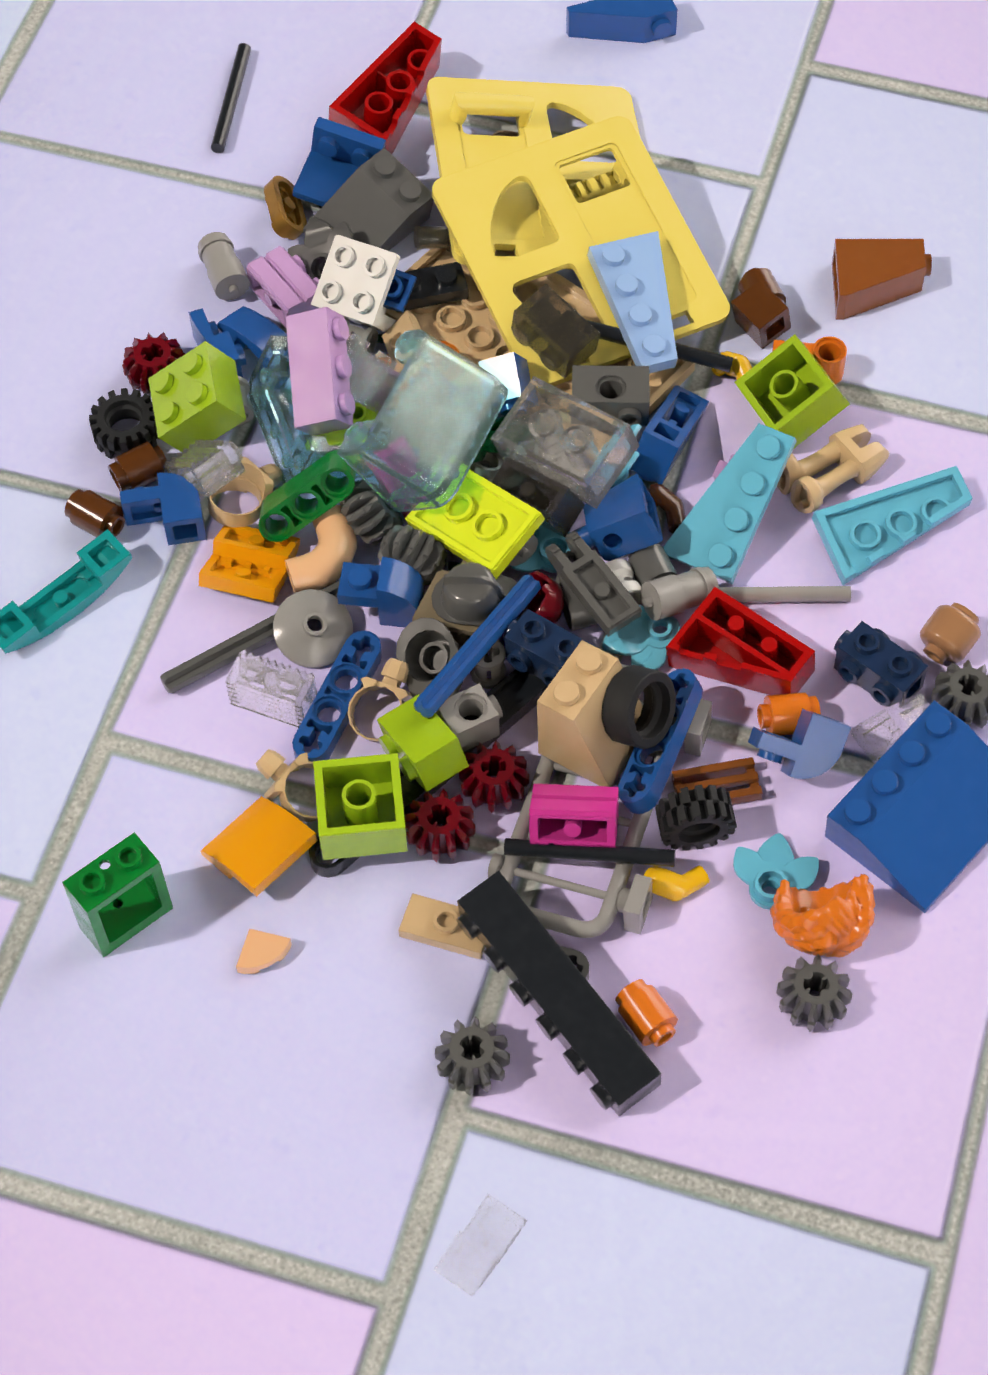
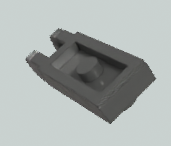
M572 531L565 537L569 549L578 559L573 563L570 562L557 545L551 544L546 547L545 553L548 560L556 571L561 574L562 579L608 637L641 617V607L596 550H591L578 533Z

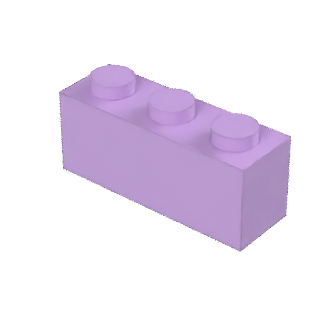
M328 307L285 316L294 428L315 436L354 427L355 401L351 394L349 379L352 375V364L347 355L346 340L349 338V328L344 316Z

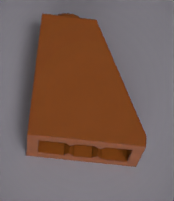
M835 239L832 257V276L836 320H843L921 292L924 277L930 276L932 270L931 254H925L924 239Z

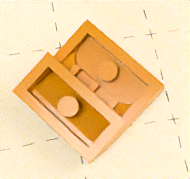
M224 525L213 540V554L199 572L198 586L274 603L288 577L285 560L296 557L300 546V538L291 536L282 542H272L264 538L257 528L248 526L229 527Z
M261 796L201 850V854L229 879L234 877L257 897L318 840L316 833L301 820L281 806Z

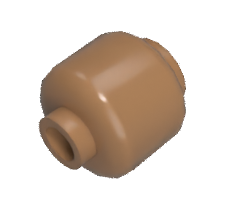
M953 603L951 606H938L920 630V638L926 646L923 652L939 664H943L945 661L953 663L962 662L981 636L980 628L977 625L979 618L971 610L959 603Z

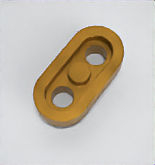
M277 175L264 186L265 201L272 221L271 225L275 233L280 237L295 240L303 233V228L307 224L302 201L293 196L294 185L288 179Z

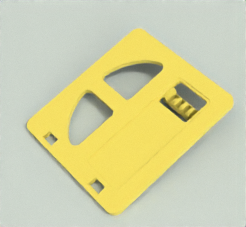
M434 77L429 80L426 89L440 178L552 139L547 110L551 108L569 113L587 125L614 116H623L632 122L640 137L631 95L621 87ZM467 115L515 117L519 136L466 134L463 132L462 124L466 120ZM578 161L561 167L560 171L567 185H571L612 170L615 162ZM517 181L507 188L498 200L491 220L490 232L494 255L496 250L514 251L515 256H496L500 260H508L557 242L558 239L530 185L523 181ZM449 232L453 258L458 263L466 265Z
M614 116L446 175L437 179L433 184L432 198L510 353L515 352L527 359L532 389L545 390L572 380V368L567 369L564 360L582 354L586 362L580 365L609 366L631 357L626 345L568 332L547 323L525 307L513 293L514 288L521 284L565 268H570L574 270L600 322L619 328L587 257L590 246L651 232H659L671 318L673 320L686 315L690 324L673 330L675 340L721 324L728 317L730 304L634 125L626 117ZM606 151H611L615 155L617 160L612 170L571 185H567L560 171L561 167ZM517 181H523L530 185L558 241L508 260H500L494 255L491 243L490 230L493 212L498 200L506 189Z

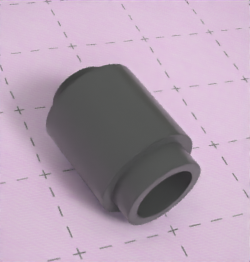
M654 544L628 554V562L634 571V578L641 587L647 581L670 574L677 575L663 546L659 544Z

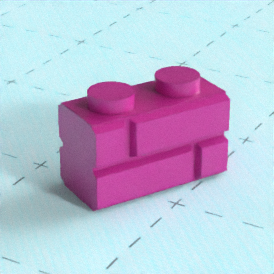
M533 784L529 808L530 844L548 845L553 843L554 845L616 848L619 820V787Z

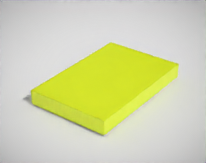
M453 460L407 515L405 520L414 529H422L426 534L433 535L435 540L445 546V549L466 562L479 563L485 566L497 579L544 522L545 518L535 508Z

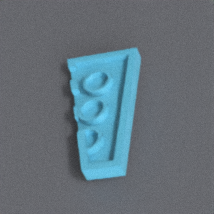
M759 423L663 546L668 557L692 568L709 567L714 572L716 578L733 584L797 442L796 438Z
M954 466L814 511L812 520L842 585H845L968 507L973 498L958 467Z

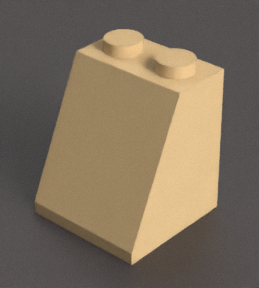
M581 640L537 700L538 753L599 786L613 787L625 770L634 749L633 746L611 740L605 732L602 721V705L607 687L613 677L623 667L618 658ZM639 698L635 708V723L643 707Z

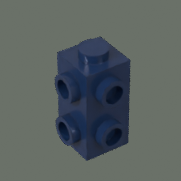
M529 609L526 610L518 621L513 620L508 625L503 636L506 660L511 666L520 672H529L538 677L547 687L581 640L587 642Z
M861 621L852 632L846 630L835 643L836 657L833 668L838 671L844 680L849 683H855L870 693L872 698L880 705L889 706L897 713H900L923 687L928 665L916 653L906 651L891 641L882 630L872 628Z

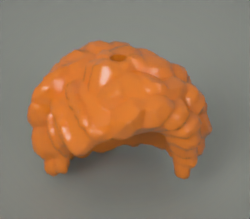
M861 874L859 877L854 876L849 883L841 882L829 889L820 887L818 891H808L801 888L798 890L796 887H790V882L783 879L780 881V887L774 895V904L770 908L774 930L780 937L785 939L787 945L806 954L815 956L819 954L820 956L838 958L847 956L862 946V942L868 937L870 927L874 923V907L876 905L873 895L874 886L868 881L869 877L866 874Z

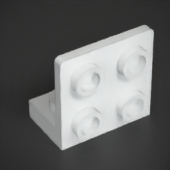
M336 235L311 305L317 308L328 307L343 315L349 321L386 332L396 322V320L385 315L387 308L383 307L400 261V256L388 250Z

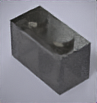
M547 284L536 291L515 309L513 313L511 330L517 341L523 346L532 348L539 355L545 367L551 371H557L564 379L572 373V365H581L597 350L600 332Z
M509 457L505 459L492 481L496 486L541 512L545 518L541 526L563 537H566L585 506L568 487Z

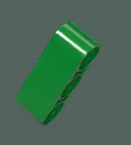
M333 450L269 494L263 500L258 526L261 535L269 541L282 542L348 497L353 492L355 486L356 461L353 456L343 450ZM339 471L343 472L346 476L336 478L329 473ZM310 493L314 495L315 498L305 499L302 498L300 494ZM278 514L283 516L285 519L275 520L272 519L270 516Z

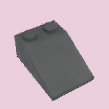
M383 148L358 167L314 217L324 220L333 229L338 224L347 222L351 228L353 240L389 251L430 219L434 200L432 192L387 149ZM306 224V225L304 226V228H303V232H304V233H305L307 224Z

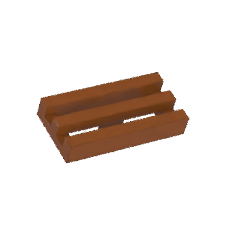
M753 757L672 771L671 779L674 791L677 794L681 793V788L688 787V790H693L695 785H702L703 789H706L708 785H716V789L720 787L728 788L749 784V788L726 791L730 794L732 805L762 800L763 796L762 787L758 783L759 776L754 769L755 762Z

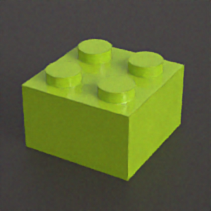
M796 334L734 382L767 427L796 438L797 442L794 448L850 405L839 388Z
M206 341L148 378L158 438L187 456L192 455L246 420L235 360Z
M398 753L313 761L318 833L323 860L408 852Z

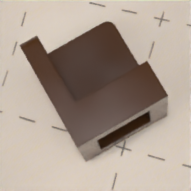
M762 281L756 282L731 301L735 322L762 349L791 328L789 308Z

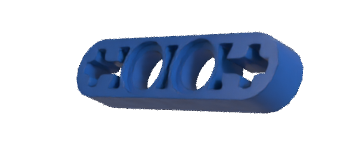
M364 630L357 631L351 634L344 643L294 735L292 745L295 759L300 754L305 753L304 746H312L316 739L315 731L320 733L318 736L319 750L312 749L310 753H307L308 761L329 760L349 722V702L354 694L364 687L360 678H372L381 662V643L376 634ZM365 646L370 647L371 652L365 651L359 660L360 667L357 666V650L362 651ZM342 676H352L358 681L356 686L349 690H342L335 683ZM362 696L360 697V699L358 700L357 704L355 705V709H356V707L358 706V704H359V702H360ZM325 708H335L340 712L339 718L333 722L321 721L318 718V714Z
M677 669L668 674L674 684L676 694L674 717H677L676 722L669 728L665 737L655 747L648 749L634 747L619 782V798L631 813H646L658 803L698 708L703 688L695 674L689 669ZM662 751L660 759L655 763L644 764L647 756L651 753Z

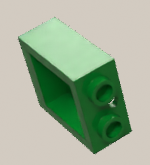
M135 832L62 882L79 928L103 958L173 909L161 864ZM103 863L110 864L107 869H101L100 867Z

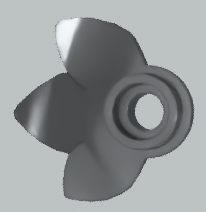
M311 216L305 230L304 245L292 246L288 248V253L291 256L298 255L301 258L306 272L310 275L311 279L315 277L320 279L335 236L341 235L353 239L351 228L347 222H342L333 229L324 220Z

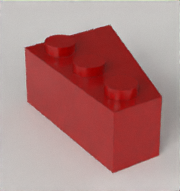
M717 587L712 589L666 646L669 667L689 669L694 674L768 695L798 693L815 671V650Z

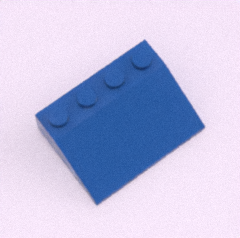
M934 700L827 815L825 837L914 906L926 913L988 844V746L968 724Z

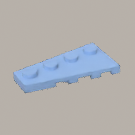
M651 232L590 246L587 257L635 366H649V374L674 368L678 357L659 232Z

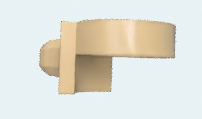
M240 456L238 477H227L218 480L212 485L208 498L210 515L220 524L229 527H245L253 524L260 517L263 500L273 492L274 487L280 484L282 480L281 469L275 464L257 467L247 457ZM225 491L250 492L258 499L259 506L245 514H233L217 507L212 499L217 494Z
M390 658L385 663L381 675L384 676L382 682L370 677L360 678L364 687L354 694L348 707L349 723L356 734L366 740L379 742L378 738H368L363 735L357 728L354 719L355 705L360 697L369 690L389 689L399 699L400 705L413 698L410 692L400 688L401 683H406L409 672L406 662Z
M268 749L256 762L258 770L268 780L271 777L275 781L265 793L264 798L273 801L279 796L281 806L303 822L317 821V816L303 815L295 810L288 802L285 793L286 779L290 773L296 772L300 768L314 769L313 762L308 761L307 752L300 754L288 766L284 763L286 758L276 751Z

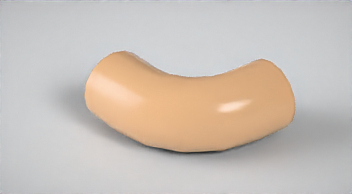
M335 505L312 522L318 537L317 546L311 552L285 560L293 593L308 589L320 590L335 583L341 577L343 562L352 563L357 550V538L353 528L347 524L346 517L341 513L342 507L340 505Z

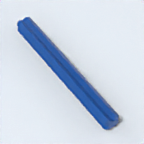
M529 574L524 575L419 695L414 702V709L417 712L421 713L425 718H430L435 714L502 636L508 625L520 615L541 589L539 581Z

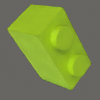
M418 694L377 719L383 736L379 737L378 740L386 754L398 753L399 767L407 780L411 782L416 779L427 792L464 770L469 765L458 737L436 713L430 718H425L414 709V702L419 697Z

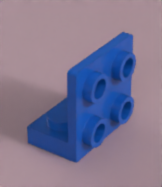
M318 117L314 125L311 151L293 188V196L323 207L358 167L385 148L386 139Z

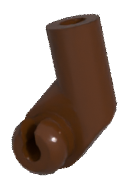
M652 484L650 489L647 490L652 496L656 508L660 506L665 511L669 532L673 534L686 518L683 502L663 484Z

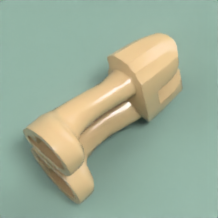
M863 424L846 428L829 436V443L804 459L797 460L791 453L777 487L784 495L791 492V502L798 511L805 514L812 513L821 507L825 496L846 481L853 478L856 483L863 484L884 465L890 453L879 442L868 444L871 433ZM834 463L838 465L816 479L812 477Z

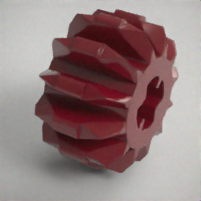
M148 332L146 339L134 338L133 346L125 348L124 364H122L123 372L133 389L141 388V391L148 395L150 393L148 378L185 355V353H183L176 338L168 340L164 332L155 338Z
M497 740L490 749H487L479 742L477 754L466 752L465 757L469 766L459 772V780L462 782V794L464 797H472V804L475 809L487 803L488 810L493 813L498 804H501L509 811L510 807H512V799L522 801V798L525 796L524 787H528L530 782V774L526 770V759L524 756H516V749L513 744L502 750Z
M444 788L440 792L439 797H433L427 791L423 796L424 802L412 800L410 805L411 813L405 816V828L408 830L406 832L407 842L409 845H416V852L420 857L432 852V859L437 863L441 854L446 853L454 861L457 856L456 848L467 851L470 846V837H474L476 833V824L472 821L474 819V811L471 805L464 806V800L460 794L448 799V792Z

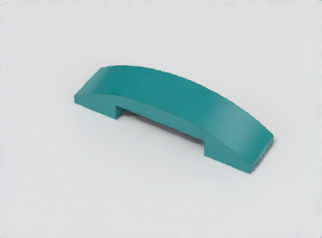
M108 529L77 552L80 559L78 563L18 607L12 600L0 609V648L5 654L26 647L59 629L90 606L119 577L133 557Z

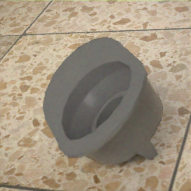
M461 563L453 567L435 585L431 595L432 606L437 615L447 622L479 627L518 582L501 574L495 579L491 571L479 563ZM529 604L515 620L518 621L528 609Z
M419 618L410 622L402 630L397 641L396 658L408 664L409 672L406 684L413 697L418 694L420 695L460 649V645L453 638L444 623L434 618ZM463 681L453 691V693L450 696H453L459 692L463 684Z

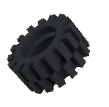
M121 388V395H116L115 391L112 390L108 392V400L101 396L97 399L99 406L93 404L91 408L92 415H89L90 427L97 449L100 452L104 451L106 457L111 459L114 454L117 457L147 441L152 447L157 445L156 439L159 438L153 404L150 396L146 393L141 397L140 390L133 389L130 395L127 388ZM123 419L140 421L138 425L125 431L111 428L115 423Z
M695 785L693 790H688V787L681 788V793L677 794L673 791L667 794L668 798H661L659 804L655 807L661 841H663L666 847L670 845L671 849L677 850L681 846L682 850H690L692 846H696L697 849H703V845L708 843L710 846L718 844V839L722 841L728 839V834H734L735 828H737L730 794L723 787L716 789V785H708L706 789H703L702 785Z

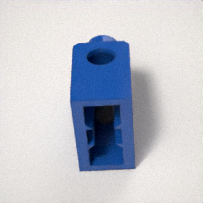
M638 473L586 503L583 507L586 525L574 530L590 549L596 546L605 561L617 559L663 541L656 504Z

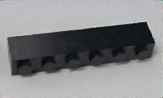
M497 871L457 900L460 917L456 920L461 929L471 940L478 937L486 947V950L482 953L495 972L499 973L504 970L513 983L509 985V988L522 1006L525 1007L530 1003L539 1015L535 1021L541 1031L550 1041L554 1038L560 1041L566 1049L562 1053L565 1061L577 1075L584 1072L593 1083L590 1091L604 1110L611 1107L618 1116H621L661 1085L662 1073L500 871Z

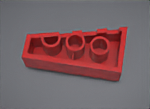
M413 22L329 106V120L386 139L385 149L393 154L426 92L429 80L434 78L440 66L442 38L418 23Z

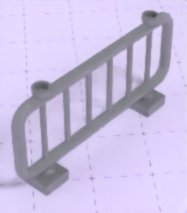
M621 664L623 668L629 666V665ZM700 700L684 739V753L701 756L712 723V701ZM673 717L671 726L674 725L677 717ZM655 751L649 755L653 757L651 764L660 759L662 751ZM541 755L511 838L530 840L529 808L533 784H549L553 770L577 776L580 775ZM618 778L614 785L618 786L621 778ZM653 808L643 814H633L632 819L619 816L618 824L629 827L623 846L640 847ZM497 853L492 855L488 867V878L497 871H500L510 885L514 876L604 899L599 914L590 921H581L529 907L545 929L578 938H593L607 931L614 922L617 912L623 913L624 930L641 935L653 899L652 878L635 874L631 888H626L634 864L616 863L608 889L603 891L517 868L522 856L501 855Z

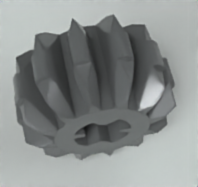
M367 476L360 481H355L353 492L339 502L342 507L341 513L348 521L347 524L353 528L355 535H359L363 542L367 544L370 543L377 546L394 525H403L400 509L396 506L394 498L388 494L387 489L383 488L379 481Z
M394 525L387 535L384 536L379 546L380 550L377 557L380 561L382 557H388L412 566L422 576L424 585H430L436 573L443 570L448 554L441 542L435 540L433 535L423 532L422 529L417 530L410 525Z
M968 659L963 664V668L952 662L947 667L946 672L940 671L937 675L935 688H933L931 693L932 702L935 700L970 727L974 723L982 729L988 721V675H986V665L984 664L978 669L972 668Z
M819 954L814 957L813 964H809L800 956L796 960L795 968L787 966L782 973L784 981L778 983L776 990L778 996L782 998L779 1003L781 1012H792L790 1018L792 1026L801 1020L807 1021L806 1026L809 1032L815 1029L816 1022H820L828 1030L833 1026V1018L842 1020L847 1013L845 1005L851 1003L853 995L851 990L846 988L850 981L848 974H836L838 970L836 961L830 963L827 967L821 965L822 959ZM810 990L818 991V996L810 995Z
M475 1016L471 1021V1027L465 1028L464 1024L457 1019L454 1023L455 1033L443 1030L440 1035L443 1045L436 1046L435 1059L440 1061L437 1065V1072L441 1077L449 1076L448 1085L452 1090L464 1083L466 1094L470 1096L474 1092V1085L480 1084L481 1088L488 1093L491 1090L490 1079L502 1082L505 1078V1070L502 1067L510 1064V1053L505 1051L508 1047V1040L505 1035L495 1036L496 1025L493 1022L481 1029L479 1019ZM473 1052L479 1053L480 1058L476 1059ZM469 1053L472 1060L466 1059L465 1055Z

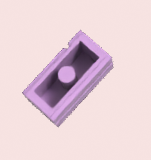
M279 246L266 253L265 257L261 256L248 263L246 270L250 282L249 287L285 328V316L318 309L312 306L311 302L320 279L317 277L310 278L303 261L298 255L291 256L283 247Z

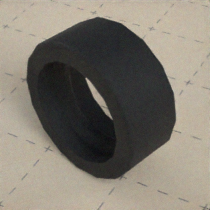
M631 665L622 668L613 677L607 687L602 705L604 729L611 740L641 749L655 747L665 737L672 724L676 706L674 684L669 676L655 669ZM643 691V707L635 723V708L638 698Z

